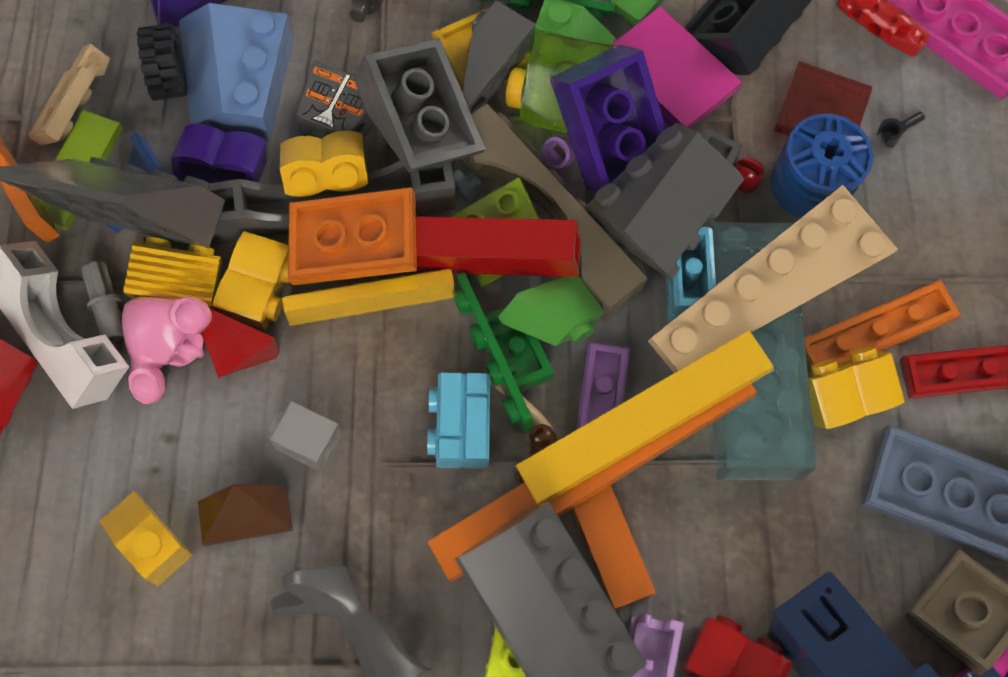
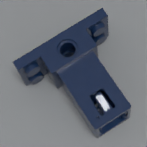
M832 572L825 573L774 610L767 633L768 637L772 642L784 649L783 656L793 662L791 666L800 677H939L927 662L916 670ZM813 621L819 626V628H820L827 636H829V637L832 639L831 642H828V641H827V639L823 636V634L820 632V630L817 628V626L813 623ZM991 667L981 676H978L973 670H971L963 677L1002 676L995 670L994 667Z

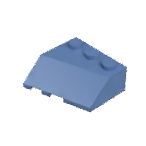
M208 3L180 19L179 27L190 125H209L225 133L232 131L248 132L258 135L266 141H270L294 41L288 15L286 13Z

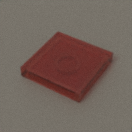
M799 61L774 131L789 136L802 120L812 115L828 113L846 117L860 127L873 87Z

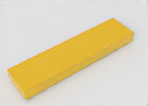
M448 268L284 296L282 300L289 325L294 326L454 298L452 293L454 291L452 270Z

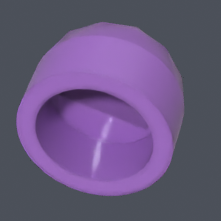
M563 136L547 139L541 149L544 163L552 169L566 168L576 158L570 139ZM559 144L566 154L555 146Z

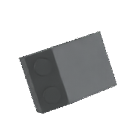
M440 38L364 55L353 77L369 117L408 172L477 155L486 150Z

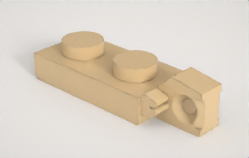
M92 44L83 46L71 69L65 71L28 134L30 139L43 146L58 141L61 142L68 136L73 127V122L70 121L76 109L84 106L90 98L92 90L89 86L94 78L105 74L110 57L106 56Z

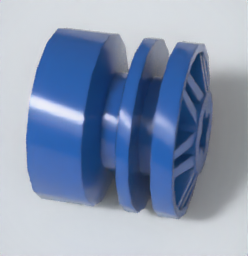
M828 113L812 115L802 120L790 133L782 152L773 165L770 177L773 196L784 210L797 218H802L842 185L853 196L872 167L874 154L869 138L858 125L846 117Z

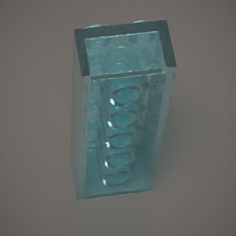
M711 222L709 228H712L716 286L794 223ZM802 305L752 332V335L773 364L774 370L752 383L757 391V396L713 422L716 480H803L816 469Z

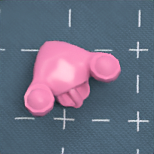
M186 296L178 299L138 297L132 298L124 304L122 331L131 362L128 377L129 389L136 400L146 405L161 400L166 390L165 378L161 371L163 365L170 364L181 367L204 356V340L201 332L206 329L212 320V313L207 303L197 298Z

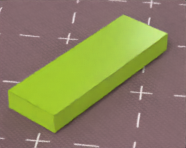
M83 110L55 161L73 159L89 163L91 157L107 161L123 131L122 126L119 122ZM39 199L54 225L69 231L76 216Z

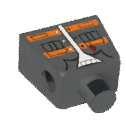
M314 61L297 110L296 118L300 134L322 139L338 131H355L362 133L363 139L375 124L366 111L354 81V75Z

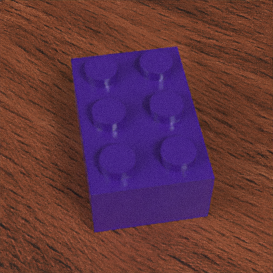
M618 45L549 78L586 189L597 193L604 185L615 180L626 169L627 164L636 156L642 155L656 142L658 135L666 129L644 52L641 49Z

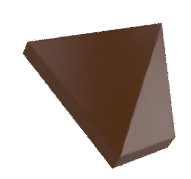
M233 484L198 501L203 546L293 531L287 486Z

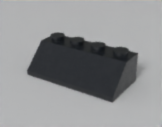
M708 0L684 29L734 75H751V73L759 68L761 61L770 50L781 41L782 36L789 27L802 16L803 10L812 0Z

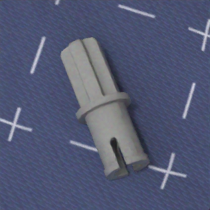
M89 262V264L82 266L81 269L90 300L87 303V309L93 312L100 335H106L113 345L124 341L122 315L119 308L122 299L119 295L115 294L106 263Z

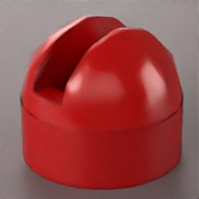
M746 157L740 159L734 167L741 173L744 180L737 190L753 192L758 189L764 178L763 165L756 158Z

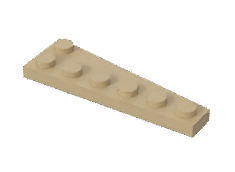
M842 185L651 337L648 342L672 372L675 373L744 332L750 330L752 333L785 315L798 306L887 258L898 249L844 185Z

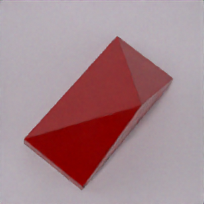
M210 309L212 320L201 333L218 378L277 358L280 350L274 337Z

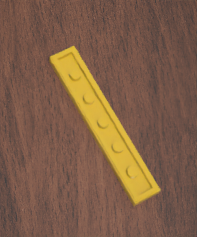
M750 330L520 462L516 467L536 503L541 505L549 502L773 372L774 366Z

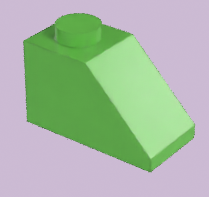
M544 0L535 26L532 54L575 66L603 53L605 48L616 41V38L584 6L563 0Z
M578 275V277H561L517 293L498 318L506 326L551 345L558 346L570 340H573L575 344L585 340L595 331L593 324L605 311Z

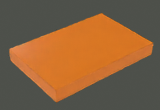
M412 187L289 203L288 281L292 285L417 271L416 200Z

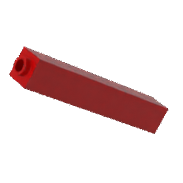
M416 217L417 271L412 272L424 273L449 268L452 270V274L465 272V274L578 277L582 237L577 220Z

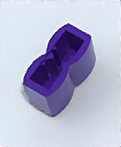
M187 125L171 156L173 175L178 178V181L184 182L186 176H191L208 183L237 179L259 183L267 162L266 140L248 132L232 131L225 133L209 125Z

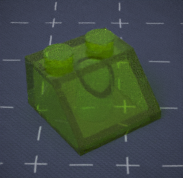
M538 31L527 64L520 124L568 133L549 78L615 46Z

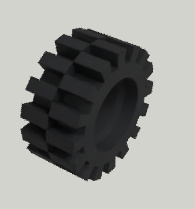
M172 23L138 28V55L142 64L140 66L142 73H144L145 86H147L151 99L156 101L185 97L187 91L184 63L181 56L182 51Z

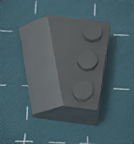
M676 122L672 127L663 130L658 135L656 142L642 155L633 158L627 164L626 169L615 180L600 188L595 198L586 207L601 227H605L616 238L620 246L672 280L680 270L676 264L685 249L691 251L695 249L702 239L698 234L700 228L706 220L716 218L744 178L697 131Z

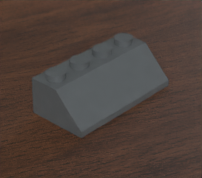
M549 502L522 511L455 558L526 677H632L647 664Z

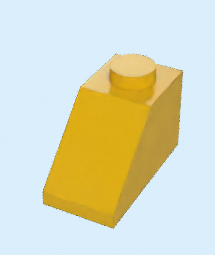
M135 491L130 493L99 520L116 548L145 580L158 587L193 556Z

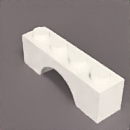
M36 241L0 245L1 311L72 409L107 400L128 370V364L106 335L85 339L73 332L67 325L60 312L56 295L58 270Z

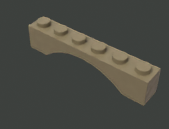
M485 104L471 114L486 150L483 153L459 160L476 178L506 185L520 177L530 199L545 210L553 220H577L582 237L579 276L605 311L601 319L606 322L642 294L648 278L645 276L646 273L641 263L633 256L628 257L621 250L616 238L605 227H600L591 217V212L586 207V203L578 197L574 198L565 189L560 175L553 169L548 170L541 163L535 148L528 141L524 140L522 142L513 132L509 120L502 113L496 114L488 104Z

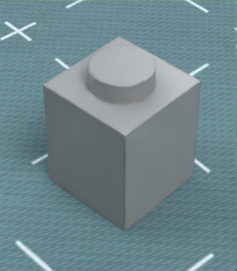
M292 401L285 412L281 410L277 413L269 429V434L272 435L269 440L276 451L321 473L342 436L338 423Z

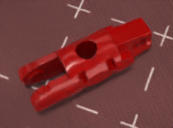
M838 0L837 7L845 15L886 44L911 57H915L921 51L931 36L909 14L888 0Z

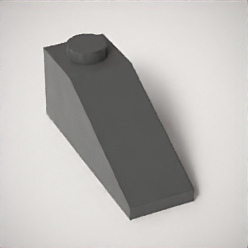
M497 0L487 12L483 10L477 15L471 29L473 34L462 92L471 114L491 100L507 80L511 70L518 66L531 50L534 43L536 24Z

